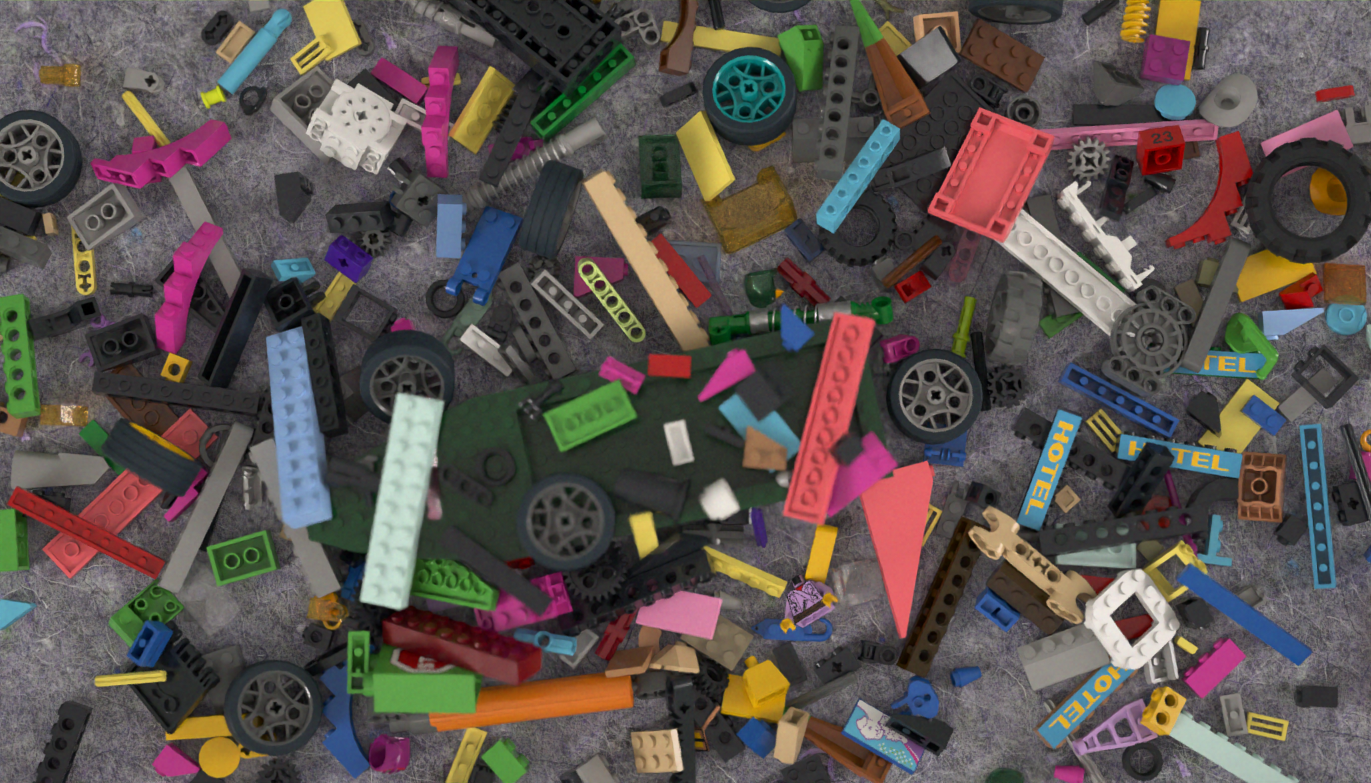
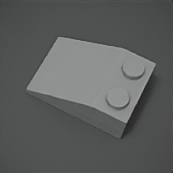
M112 183L67 216L68 221L87 251L123 233L145 218L125 185Z

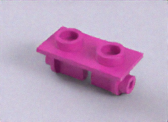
M609 356L599 373L600 376L612 382L620 379L623 387L634 394L637 393L645 378V375Z

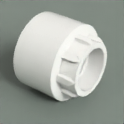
M723 478L705 487V492L699 497L708 516L714 520L718 517L722 520L740 510L733 492Z

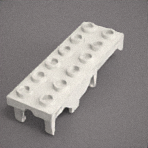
M1076 181L1056 196L1058 198V205L1062 210H1067L1074 226L1078 225L1081 229L1083 239L1093 245V252L1099 259L1102 258L1104 260L1107 271L1111 275L1114 274L1119 280L1117 283L1130 293L1142 285L1141 281L1154 270V267L1150 265L1148 266L1149 270L1145 268L1143 273L1137 276L1130 268L1132 256L1128 251L1136 246L1137 243L1131 235L1123 241H1120L1116 236L1105 235L1100 227L1106 221L1108 222L1110 218L1102 217L1095 221L1077 197L1078 194L1091 185V182L1086 181V184L1078 190V183Z

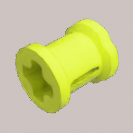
M217 85L215 89L208 92H200L207 109L221 101L223 103L226 102V97L220 85Z

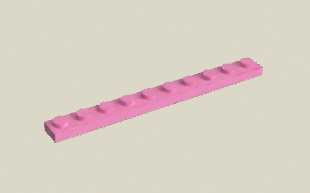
M1205 119L1039 130L1054 136L1051 150L1073 149L1072 143L1079 144V138L1086 141L1087 136L1090 137L1091 141L1095 137L1098 138L1099 143L1103 141L1105 147L1137 145L1139 131L1173 125L1180 126L1185 142L1217 140L1219 126Z

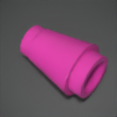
M1056 765L1054 778L1068 783H1083L1085 768H1080V765Z

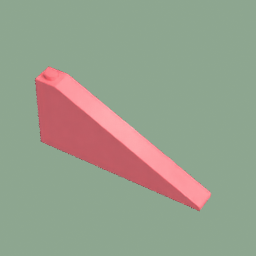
M928 461L893 470L894 477L878 480L859 495L899 639L905 638L907 633L933 484L932 477L935 476L932 464L929 465Z

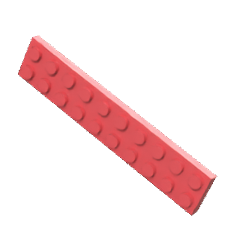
M834 313L783 512L784 516L820 525L824 524L839 465L827 450L844 433H847L875 324L873 319Z
M190 408L161 437L186 451L195 459H198L200 457L199 440L206 429L210 427ZM215 433L207 442L206 450L219 439ZM125 470L77 516L117 536L164 490ZM62 532L57 534L42 549L70 579L100 552Z

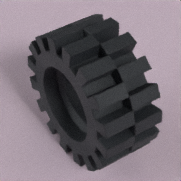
M710 658L703 659L698 663L699 673H690L691 679L694 680L693 686H697L695 689L697 691L701 690V694L703 696L706 694L708 698L717 697L728 687L730 679H727L729 677L728 673H724L726 669H722L720 663L716 664V661L714 659L711 661Z

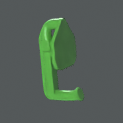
M1240 312L1234 313L1227 323L1224 339L1231 349L1237 353L1245 354L1259 350L1267 360L1262 368L1257 369L1256 375L1259 379L1264 380L1278 361V352L1249 316Z

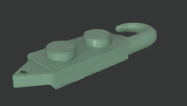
M493 289L485 306L473 303L472 296L443 335L441 342L451 355L459 354L462 348L451 350L448 347V342L453 335L461 337L471 324L477 326L493 305Z

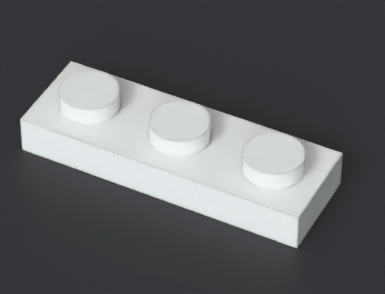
M471 324L459 341L508 377L512 369L497 351L500 345Z

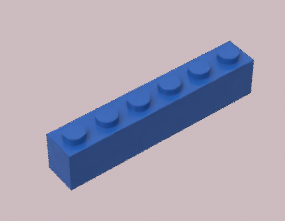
M1071 362L1065 366L1058 380L1060 384L1163 438H1171L1179 422V419Z

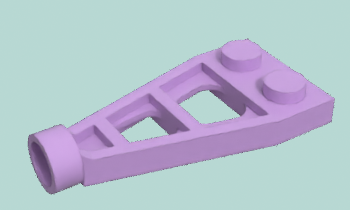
M1139 698L1121 706L1083 737L1072 741L1075 753L1078 756H1082L1087 752L1133 746L1158 737L1155 732L1140 723L1143 717L1142 712L1146 708L1143 699ZM1123 718L1127 719L1132 730V734L1128 737H1118L1114 728L1115 724ZM1107 728L1112 741L1099 744L1097 734Z

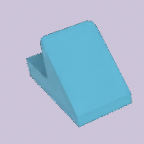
M308 258L274 260L271 264L278 281H286L291 277H297L301 282H304L316 274Z

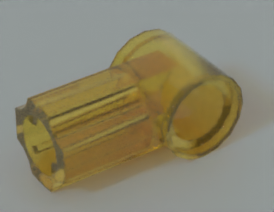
M81 65L41 66L39 70L40 83L80 87Z

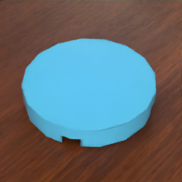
M1181 84L1162 86L1154 100L1157 111L1159 110L1163 117L1170 120L1185 119L1186 116H1190L1193 113L1196 105L1193 92Z
M1349 295L1336 297L1328 304L1325 311V320L1328 327L1338 335L1347 336L1355 334L1363 328L1367 319V312L1361 300Z

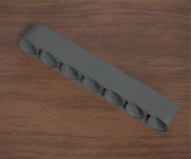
M1233 236L1229 239L1188 338L1187 350L1180 365L1181 367L1195 373H1199L1202 369L1250 252L1251 244Z

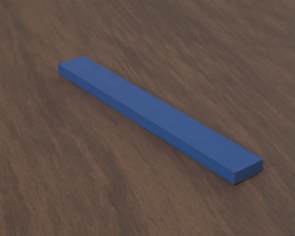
M1191 563L1176 576L1178 582L1297 666L1313 653L1310 647Z

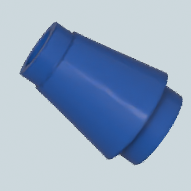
M979 666L954 668V671L950 672L952 685L959 688L982 677Z

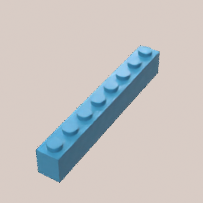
M1322 424L1299 425L1315 589L1336 588L1337 582Z

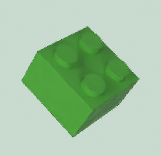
M504 736L481 757L503 783H514L530 768L528 765L529 760L523 753L519 755L515 750L516 745L510 738L505 739Z

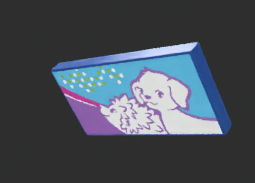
M859 698L841 734L912 775L925 749L886 727L885 724L891 716Z

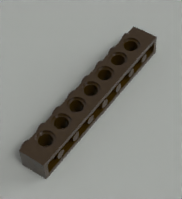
M961 516L896 663V666L923 678L930 671L932 661L939 650L943 636L947 632L950 620L955 614L957 604L964 593L968 579L972 575L974 565L980 557L981 550L970 538L968 532L974 526L981 527L988 532L990 531V528Z

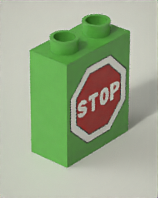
M383 643L380 653H371L369 671L364 673L363 692L364 696H374V712L476 713L483 675Z

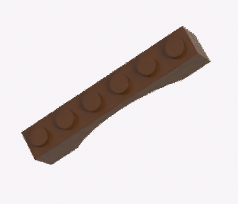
M679 0L680 13L677 29L669 44L660 52L658 72L679 77L689 73L692 65L690 60L691 52L694 47V41H692L693 32L696 29L695 15L699 6L697 0Z

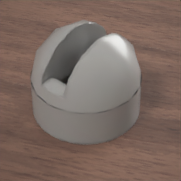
M779 472L776 476L778 484L782 487H790L793 472Z

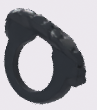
M249 86L241 92L239 103L244 109L245 115L250 116L263 106L268 93L265 87ZM248 91H256L259 97L258 102L255 105H246L243 101L244 95Z

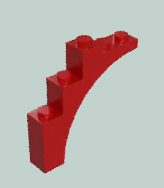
M1239 131L1221 136L1215 140L1219 155V174L1212 200L1204 213L1192 226L1182 233L1165 240L1167 248L1173 247L1176 250L1185 247V242L1193 241V244L1204 241V236L1207 243L1214 242L1215 245L1226 242V238L1232 235L1224 213H1226V216L1238 212L1237 209L1243 206L1237 186L1249 184V180L1253 175Z

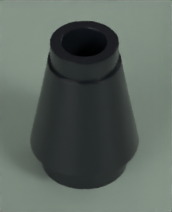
M1156 173L1147 175L1144 182L1163 194H1170L1176 179L1172 178V175Z

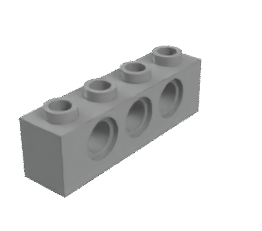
M542 268L529 282L533 288L588 339L591 340L604 326L599 319L545 269Z

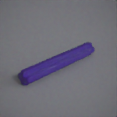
M754 507L750 517L756 545L765 548L768 539L762 510Z

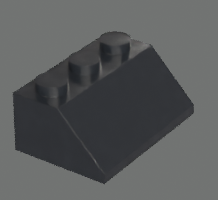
M299 171L276 174L274 178L279 215L289 223H295L312 201L311 195L314 194L313 184Z

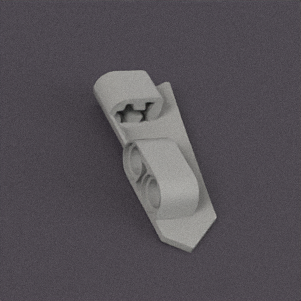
M16 450L12 462L11 488L15 489L16 486L28 489L96 484L110 467L104 457L70 453L50 454Z

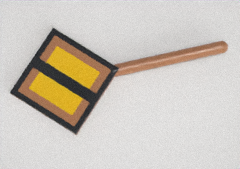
M716 706L701 728L694 727L695 751H710L704 730L717 714L720 706Z

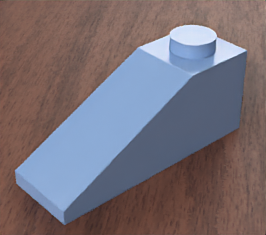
M1324 308L1262 311L1257 313L1258 327L1268 341L1278 340V336L1285 335L1323 313Z

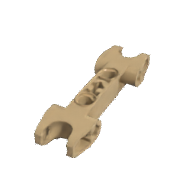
M988 506L982 514L990 524L991 532L974 526L968 532L978 548L994 560L999 559L1002 555L1039 588L1049 594L1050 597L1046 603L1057 615L1075 624L1082 622L1084 616L1076 605V598L1087 603L1088 600L1094 599L1097 596L1088 582L1075 571L1069 570L1064 575L1038 551L1016 535L1020 526L1014 519L998 509Z

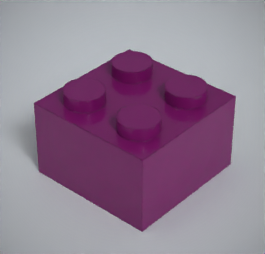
M1150 34L1145 40L1139 79L1180 85L1185 77L1190 41Z

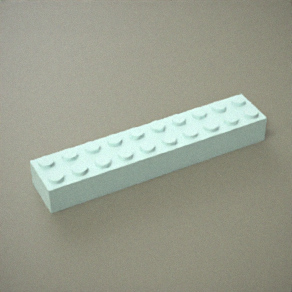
M397 393L360 601L397 609L405 608L408 605L444 405L443 400Z

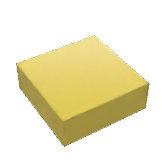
M1176 636L1173 640L1174 644L1189 654H1195L1198 649L1181 636Z

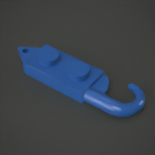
M764 618V621L751 627L752 630L763 636V639L822 642L829 639L833 631L832 624L826 618H819V621L824 622L827 626V630L823 634L812 633L810 624L802 628L796 625L795 622L796 629L792 630L789 628L787 633H785L780 627V623L784 619Z

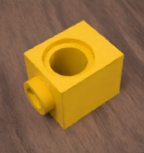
M169 353L160 375L166 377L165 381L184 383L193 361ZM175 365H179L180 372L174 376L172 368Z

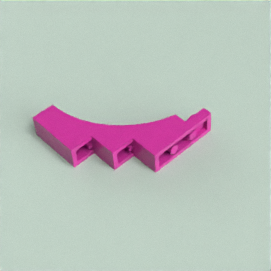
M210 119L194 132L168 145L135 154L116 155L110 161L95 158L90 164L97 179L141 189L155 175L171 178L185 164L202 167L232 138L225 122Z

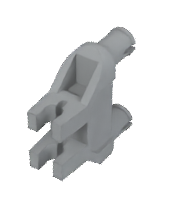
M1371 105L1360 108L1361 123H1355L1353 107L1341 110V119L1353 146L1371 144Z

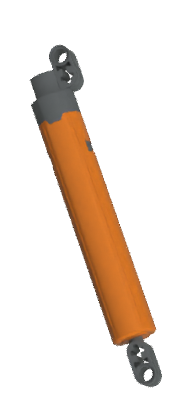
M671 671L642 673L635 677V682H632L631 675L608 678L605 672L527 681L518 686L503 684L481 687L476 713L374 712L373 697L367 700L368 722L372 724L389 723L391 733L411 731L412 735L627 709L634 706V694L640 700L665 698L666 678L674 675Z

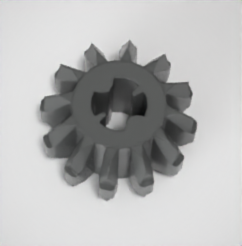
M385 229L369 230L367 232L360 231L364 237L357 238L358 241L363 242L359 247L361 249L365 248L364 251L368 254L371 252V256L374 258L377 255V251L380 256H383V248L387 251L390 250L386 243H392V240L387 238L391 233L390 231L384 232ZM376 235H378L377 239L379 242L377 244L374 242V245H372L371 238L373 236L376 238Z

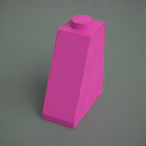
M575 256L573 296L577 299L593 293L578 271V262L583 258H587L585 256ZM588 257L597 264L612 285L624 281V276H628V264H625L624 258ZM586 264L582 267V271L588 273L592 270L593 266ZM598 280L595 282L594 287L602 288L605 282Z

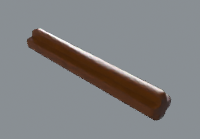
M938 235L933 236L881 279L884 287L889 288L939 247L942 244Z

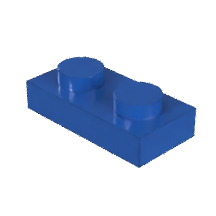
M1255 395L1251 396L1240 411L1272 436L1276 435L1287 420Z

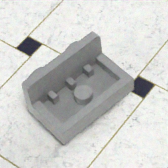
M1172 639L1144 664L1147 684L1179 679Z

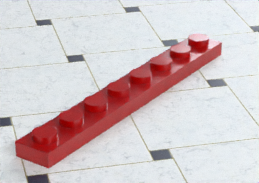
M16 486L7 503L10 507L155 580L166 560L20 486Z

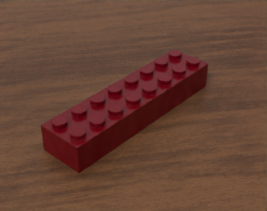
M407 606L383 620V643L515 686L520 685L542 670V647L533 645L531 642H523L515 637H507L496 631H488L480 626L466 624L464 621L449 619L447 616L433 614L431 611L417 609L415 606Z

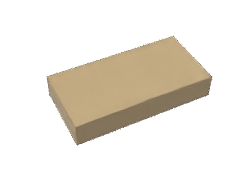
M238 21L218 48L216 54L232 64L256 35V32L241 21Z

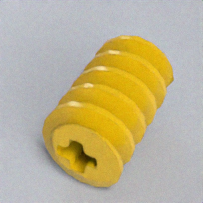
M1126 1L1128 6L1124 11L1127 14L1123 16L1125 22L1121 25L1124 30L1120 32L1122 40L1131 43L1145 42V39L1141 38L1140 35L1146 34V31L1142 30L1141 27L1148 26L1143 20L1150 17L1144 14V12L1151 11V8L1146 6V4L1150 3L1149 1Z

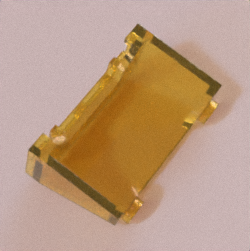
M773 165L761 169L756 176L757 183L724 199L717 195L711 201H705L704 198L700 200L725 253L732 254L787 228L797 220L793 200Z

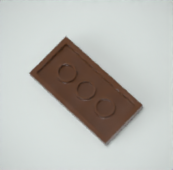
M980 18L975 20L959 53L961 57L1023 93H1028L1045 58Z
M133 364L115 368L110 372L144 378ZM105 396L123 418L131 420L160 436L179 420V417L169 405Z

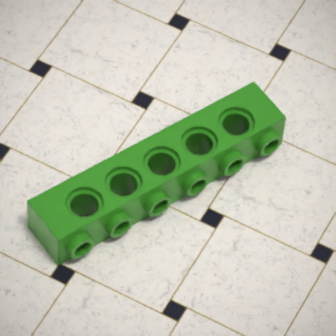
M24 294L0 297V334L3 336L1 351L5 355L3 371L7 375L5 390L9 395L7 410L16 419L41 415L34 340L27 323L28 320H31L30 301ZM17 314V319L11 322L12 316ZM19 333V338L13 341L14 335ZM21 353V357L15 360V356ZM23 372V377L17 380V375ZM25 391V396L22 399H18L19 394Z

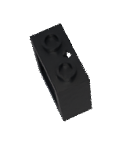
M353 284L333 319L374 342L388 333L386 330L390 324L393 325L396 321L398 310ZM360 295L389 310L374 337L346 321Z
M1324 344L1318 347L1315 345L1308 351L1307 355L1309 357L1304 362L1300 360L1293 367L1295 371L1291 376L1325 409L1332 408L1360 378ZM1319 355L1344 378L1327 397L1323 396L1301 374Z

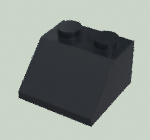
M773 360L766 363L733 389L758 423L797 394V391Z

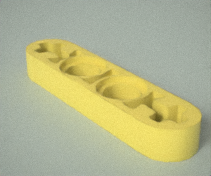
M71 225L76 288L80 294L90 296L97 290L94 249L86 250L85 252L79 251L78 245L82 241L80 238H77L78 235ZM83 261H88L90 264L87 272L80 270V264ZM81 275H91V278L87 277V283L91 284L87 292L85 289H82V285H85L86 282L85 278H81Z

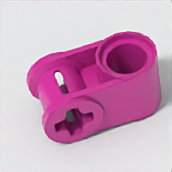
M898 334L879 342L883 348L884 363H894L904 357L915 354L920 346L917 337L905 334Z

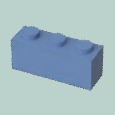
M438 194L436 257L461 258V250H465V238H461V234L466 232V221L462 220V215H466V203H463L462 195Z

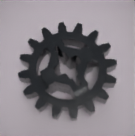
M1007 364L1001 365V368L999 366L995 367V372L988 373L991 379L985 380L989 384L985 390L990 391L987 398L993 397L992 404L999 402L1000 408L1005 407V405L1007 408H1012L1013 405H1020L1019 400L1024 401L1026 399L1023 394L1029 393L1025 389L1029 382H1024L1027 375H1021L1022 369L1015 370V365L1008 367ZM1002 373H1009V374H1010V375L1007 376V377H1005L1004 375L1001 376ZM1007 395L1013 397L1010 400L1004 399Z
M278 758L276 763L272 759L269 761V765H262L264 771H258L257 774L261 778L257 779L256 782L278 783L275 781L278 776L280 780H283V783H300L302 779L297 778V775L301 772L294 771L296 764L290 766V760L287 759L282 763V759ZM272 768H275L274 774L272 776H267L268 772ZM285 769L290 773L291 776H288L286 774Z

